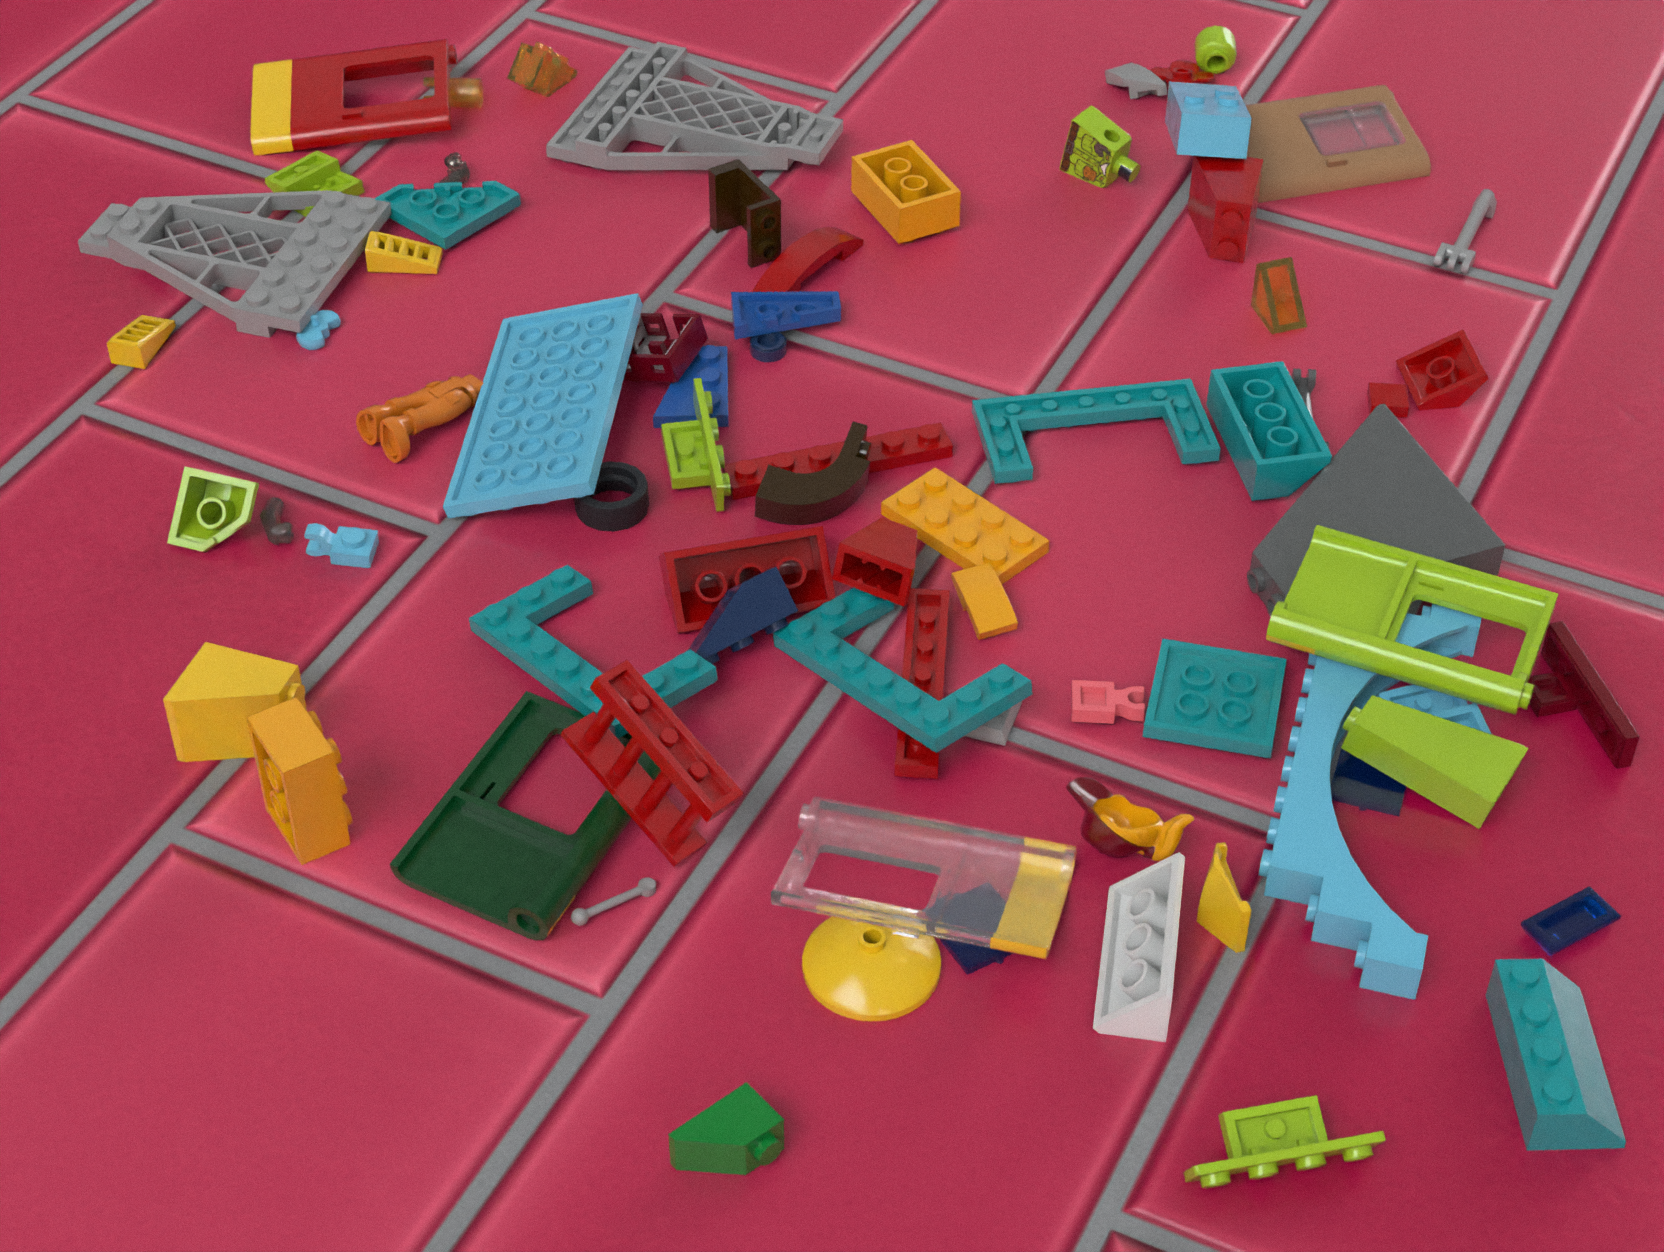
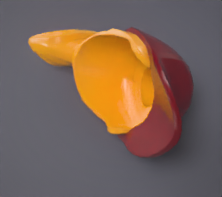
M1089 777L1074 779L1066 786L1069 793L1085 811L1081 824V836L1100 853L1111 857H1127L1138 853L1143 855V857L1160 862L1173 854L1181 840L1185 827L1194 821V817L1190 814H1179L1163 822L1161 817L1153 810L1133 805L1123 795H1113L1104 785Z

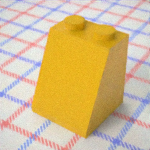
M205 642L163 699L177 760L194 762L255 757L247 722L248 716L295 697L299 699L307 711L305 686L301 682L299 666Z

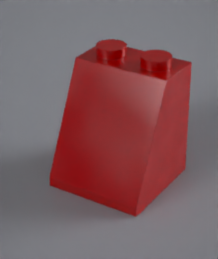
M1208 156L1193 157L1187 211L1209 258L1244 263L1256 218L1264 159L1247 157L1246 159Z

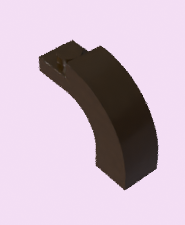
M853 421L838 458L821 471L803 474L768 465L756 494L755 517L779 524L808 525L828 520L848 509L860 497L868 483L870 461L867 459L872 444L866 441L868 426Z

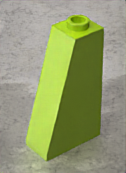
M1373 695L1363 709L1356 706L1352 709L1342 729L1348 731L1341 746L1343 750L1478 829L1482 826L1529 749L1522 744Z

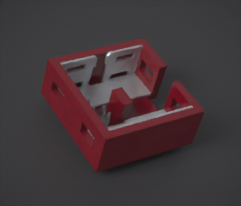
M641 313L624 380L632 382H678L708 339L700 314H674L672 318L679 338L669 339L670 335L662 313ZM650 324H658L660 328H651Z

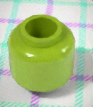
M1211 26L1203 29L1197 35L1194 44L1195 59L1197 65L1203 71L1222 73L1233 66L1237 57L1234 34L1229 29L1223 26Z

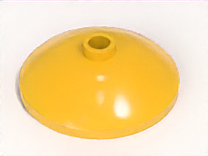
M864 907L838 913L825 920L812 932L803 950L802 971L809 991L827 1009L850 1019L885 1021L904 1016L916 1010L930 998L939 982L941 955L934 937L917 920L901 912L886 908Z

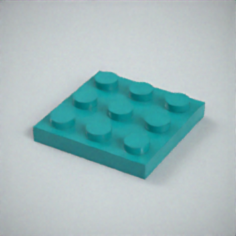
M1162 639L1142 737L1271 759L1287 659Z

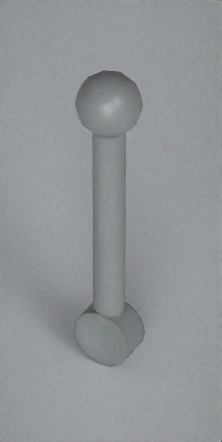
M642 878L638 882V886L587 909L576 908L571 914V920L575 925L581 926L587 923L589 917L639 895L650 897L656 892V882L652 878Z

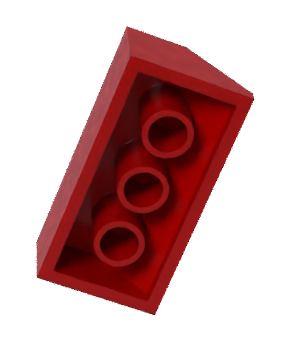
M823 526L669 551L659 555L665 595L677 633L702 629L728 589L773 567H777L798 609L797 612L814 610L823 603L836 598Z

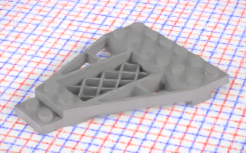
M657 42L650 51L628 47L546 144L547 157L604 170H708L739 159L749 170H788L794 160L808 165H820L843 132V119L815 114L800 106L770 100L687 57V48ZM684 75H689L708 86L685 82L680 79ZM634 140L665 146L662 152H622Z
M327 190L139 198L132 207L111 203L78 240V245L81 253L110 258L123 266L147 271L234 321L238 332L270 338L277 328L301 333L310 322L311 316L317 313L365 250L370 231L378 232L392 213L390 202ZM314 206L300 223H290L268 218L275 210L305 209V207ZM249 211H253V212L248 213V214L239 213V212H249ZM213 284L246 290V292L239 301L232 302L209 288Z

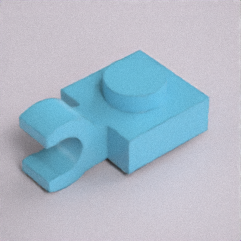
M311 523L308 524L304 534L305 539H314L309 540L306 554L311 556L328 555L330 556L331 564L370 568L379 543L378 530L339 526L335 534L321 524Z

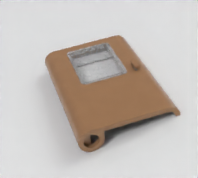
M1386 85L1246 105L1252 118L1247 157L1264 159L1258 203L1430 176L1431 164L1429 156L1397 104L1393 92Z

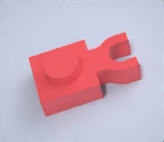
M1072 680L1071 722L1114 724L1115 716H1121L1132 721H1144V687L1131 686L1122 690H1115L1114 682Z

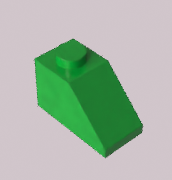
M746 1082L668 1134L670 1164L676 1170L747 1175L760 1165H768L773 1162L784 1149V1119Z

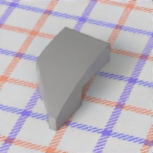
M1128 63L1105 70L1106 83L1129 87L1130 99L1139 98L1150 93L1157 96L1167 95L1166 84L1152 71L1141 65Z

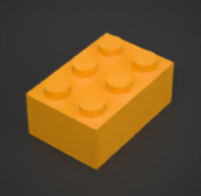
M913 140L852 156L851 191L898 244L910 242L934 233H941L959 226L961 191Z
M295 697L248 716L247 722L265 808L300 864L304 865L350 845L348 826L353 824L349 808L342 798L343 795L347 794V787L341 773L337 769V764L342 763L341 754L332 738H324L323 729L316 713L313 710L307 712L299 699Z

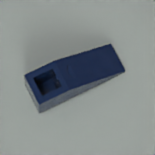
M777 567L764 571L728 589L689 649L713 664L720 660L717 652L730 646L733 653L755 642L752 634L764 629L766 635L787 626L788 622L785 617L797 612L798 609Z

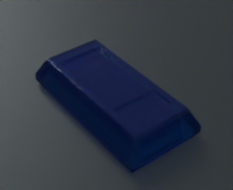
M1589 886L1522 921L1520 925L1540 948L1549 956H1552L1621 919V915Z

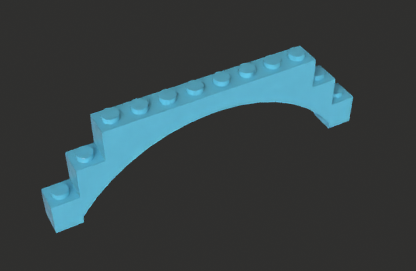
M1433 603L1431 607L1423 605L1421 616L1407 613L1396 642L1448 658L1460 655L1473 657L1481 617ZM1309 654L1308 665L1315 666V668H1306L1301 693L1308 694V698L1299 696L1294 721L1302 724L1301 727L1292 726L1288 751L1295 752L1294 757L1285 756L1281 781L1288 782L1287 787L1278 786L1273 812L1281 813L1280 819L1271 817L1266 843L1274 845L1273 851L1263 850L1259 869V876L1267 877L1264 895L1308 905L1305 920L1314 922L1311 941L1357 951L1354 967L1362 969L1359 988L1415 1000L1423 970L1428 935L1416 933L1389 908L1366 880L1352 858L1340 832L1332 804L1330 786L1331 762L1339 743L1346 733V730L1342 729L1350 712L1355 706L1363 709L1372 695L1377 696L1379 692H1384L1400 680Z

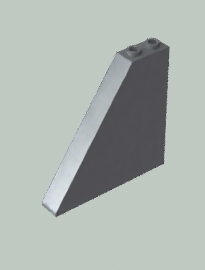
M1385 404L1377 405L1336 453L1331 462L1325 466L1252 552L1250 570L1247 572V582L1251 591L1257 593L1266 605L1271 617L1278 601H1285L1310 546L1316 525L1492 575H1498L1505 544Z

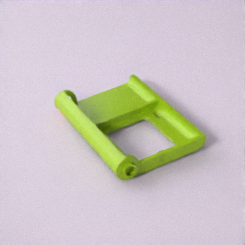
M1316 525L1310 546L1285 601H1278L1274 607L1267 629L1266 640L1516 715L1518 708L1526 710L1528 708L1534 685L1528 683L1550 623L1558 593ZM1415 600H1422L1523 630L1526 636L1511 676L1396 642L1411 603Z

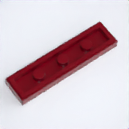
M1564 622L1549 623L1541 651L1543 658L1553 672L1561 671L1579 699L1577 710L1613 765L1617 769L1631 766L1640 738L1639 734Z

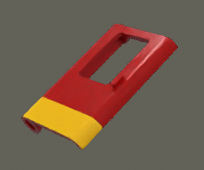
M447 39L254 64L250 132L254 156L451 130L450 71H452V65L458 63L455 45H449ZM434 70V95L430 98L344 108V86L347 81Z

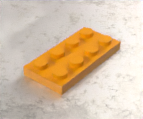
M936 467L881 502V515L891 521L916 529L919 540L963 569L990 562L1001 584H1004L1049 552L1050 540Z

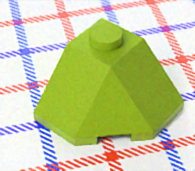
M185 466L167 543L207 552L251 522L259 483Z

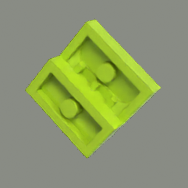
M318 150L264 178L266 185L272 192L327 190L339 191L354 196H359L365 192L362 180L342 172L338 159ZM314 206L294 211L306 217Z

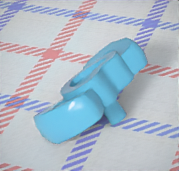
M332 310L317 311L315 315L311 316V320L301 333H297V342L301 347L308 350L323 348L325 346V339L330 336L329 330L340 327V317Z

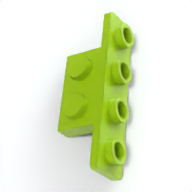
M701 378L693 379V404L697 420L661 424V435L672 489L710 485L716 512L724 511V497L731 495L729 474L721 473V468L725 467L722 445H715V441L719 440L717 419L709 417V414L713 413L712 396L710 391L704 392Z
M1317 1095L1222 1112L1218 1117L1228 1159L1195 1165L1183 1173L1186 1183L1200 1180L1202 1188H1211L1231 1183L1230 1175L1248 1171L1249 1179L1252 1180L1278 1174L1279 1165L1295 1163L1297 1171L1326 1165L1325 1157L1338 1154L1343 1155L1344 1162L1365 1159L1373 1156L1372 1148L1385 1142L1386 1139L1384 1132L1378 1131L1328 1141Z

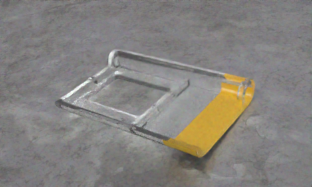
M815 796L810 804L804 803L802 805L798 828L804 831L771 892L772 905L891 928L892 934L917 939L921 934L1047 959L1071 885L1076 860V846ZM825 852L939 875L929 903L923 910L900 907L803 886L818 855Z

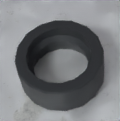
M609 461L602 463L594 494L586 495L582 498H574L577 516L586 526L599 531L614 532L625 530L638 524L647 515L649 507L648 483L645 475L635 466L624 462ZM606 491H622L631 494V496L615 502H601L592 498Z

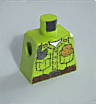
M1091 105L1072 119L1059 170L1100 188H1106L1119 177L1132 182L1137 177L1141 165L1128 158L1132 143L1131 136L1097 108Z

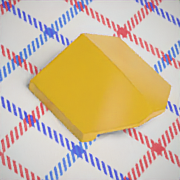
M1222 842L1216 843L1201 893L1196 922L1235 953L1245 951L1251 908L1248 901H1242L1226 861L1228 848L1226 843Z

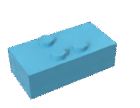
M1169 82L1165 123L1178 155L1247 158L1252 118L1236 86Z

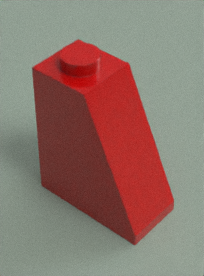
M882 517L839 542L832 580L904 607L908 603L915 571L917 530Z

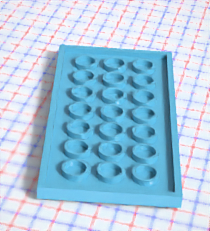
M638 293L503 319L443 504V509L448 519L461 516L470 517L479 513L497 510L505 511L533 504H546L550 501L568 498H582L586 495L594 494L643 306Z

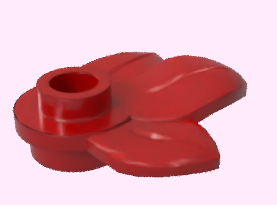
M1187 60L1173 61L1170 67L1167 68L1154 67L1151 69L1161 80H1165L1168 83V88L1169 82L1200 83L1214 80L1212 72L1199 71V66L1196 63Z

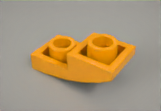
M990 562L951 573V578L963 611L968 612L978 640L1017 629L1018 621L1011 603Z

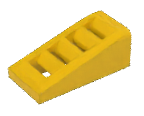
M370 231L365 247L368 272L438 274L443 254L442 247L376 231Z
M146 315L139 316L112 336L107 342L111 363L145 369L176 327L175 320Z

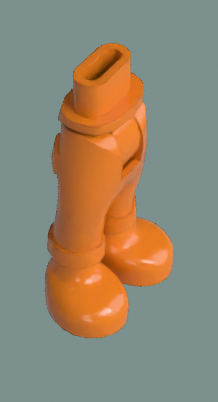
M472 374L462 378L451 376L448 378V381H433L424 388L399 398L393 397L387 400L384 405L369 406L357 414L356 425L358 432L369 445H374L381 441L382 449L387 458L394 463H398L409 455V435L413 436L422 432L423 429L449 422L463 414L470 407L475 406L483 382Z

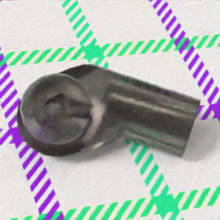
M457 152L444 158V164L448 168V175L440 180L439 183L462 182V185L465 184L470 178L467 162L463 161L461 155Z
M273 497L267 500L260 513L261 523L268 541L278 546L280 543L289 544L294 539V533H292L293 525L289 522L280 523L285 505L281 499Z

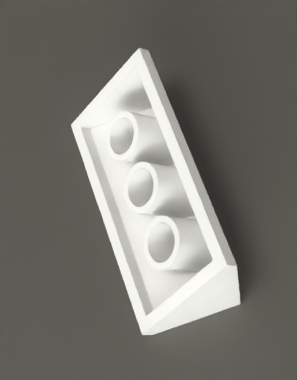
M1180 852L1109 886L1093 1029L1100 1034L1166 1042L1173 995L1185 857Z

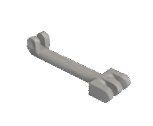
M1489 189L1481 191L1455 244L1451 245L1442 242L1435 255L1433 265L1441 267L1446 258L1449 259L1447 269L1454 271L1458 262L1462 263L1460 273H1469L1475 260L1476 251L1469 250L1468 247L1484 216L1492 218L1495 213L1497 202L1493 191Z

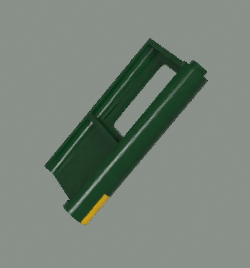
M526 691L392 860L390 867L394 875L402 883L526 938L536 941L547 938L632 818L608 790L604 792L577 831L571 835L563 834L499 807V804L548 740L555 734H561L564 729L585 716L580 712ZM627 733L618 738V740L626 747L632 736ZM644 751L637 762L655 780L661 769Z

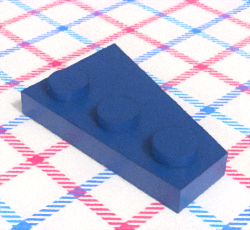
M838 291L731 292L734 339L841 321V304Z
M702 346L679 381L671 382L653 415V428H661V424L697 420L693 404V379L701 378L704 392H711L713 413L709 414V417L717 419L718 427H729L727 346Z

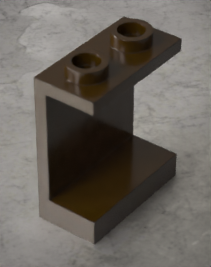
M739 159L709 168L710 227L716 233H720L741 225L747 231L748 265L751 268L775 260L781 254V199Z

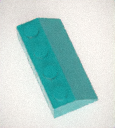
M1283 361L1211 370L1206 406L1252 501L1290 496L1331 462L1332 454Z
M1544 959L1495 960L1486 992V999L1526 1150L1625 1148V1136L1580 987Z

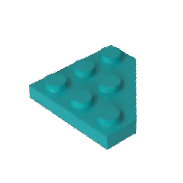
M482 181V187L462 188V182L434 183V189H414V184H399L374 198L375 200L390 202L392 213L389 217L390 219L445 250L521 205L520 193L498 181Z

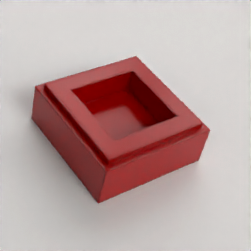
M1369 382L1367 390L1369 414L1377 405L1385 404L1396 417L1407 418L1409 401L1406 384Z

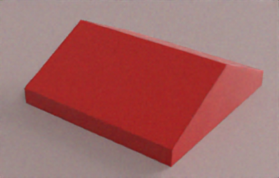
M1464 329L1395 360L1419 411L1460 407L1489 379Z

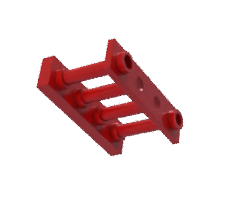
M626 659L596 677L591 684L590 689L603 703L598 713L592 712L564 729L560 736L673 867H675L707 844V841L695 829L703 818L708 823L736 804L744 792ZM615 718L632 736L626 747L609 729ZM644 751L661 769L655 780L637 762ZM673 784L690 803L683 814L666 795Z

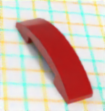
M823 227L809 232L792 243L773 261L761 276L752 292H801L802 281L833 257L844 261L863 246L864 239L836 227Z

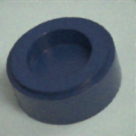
M780 332L752 336L750 339L751 356L761 362L781 360L786 355L785 336Z

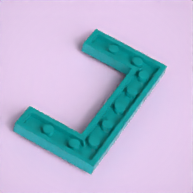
M1191 378L972 400V415L995 484L1033 479V466L1021 431L1163 417L1182 464L1219 461L1221 448Z
M566 565L469 617L473 633L584 716L592 712L597 714L603 703L590 689V686L595 678L603 673L537 626V624L593 594L591 580ZM691 649L642 676L669 708L718 681L716 667ZM616 718L609 727L617 739L628 733Z
M852 588L836 598L823 603L820 607L773 632L775 647L935 753L1033 694L1032 681L1002 663L942 700H936L843 640L846 636L894 610L893 602L856 588Z

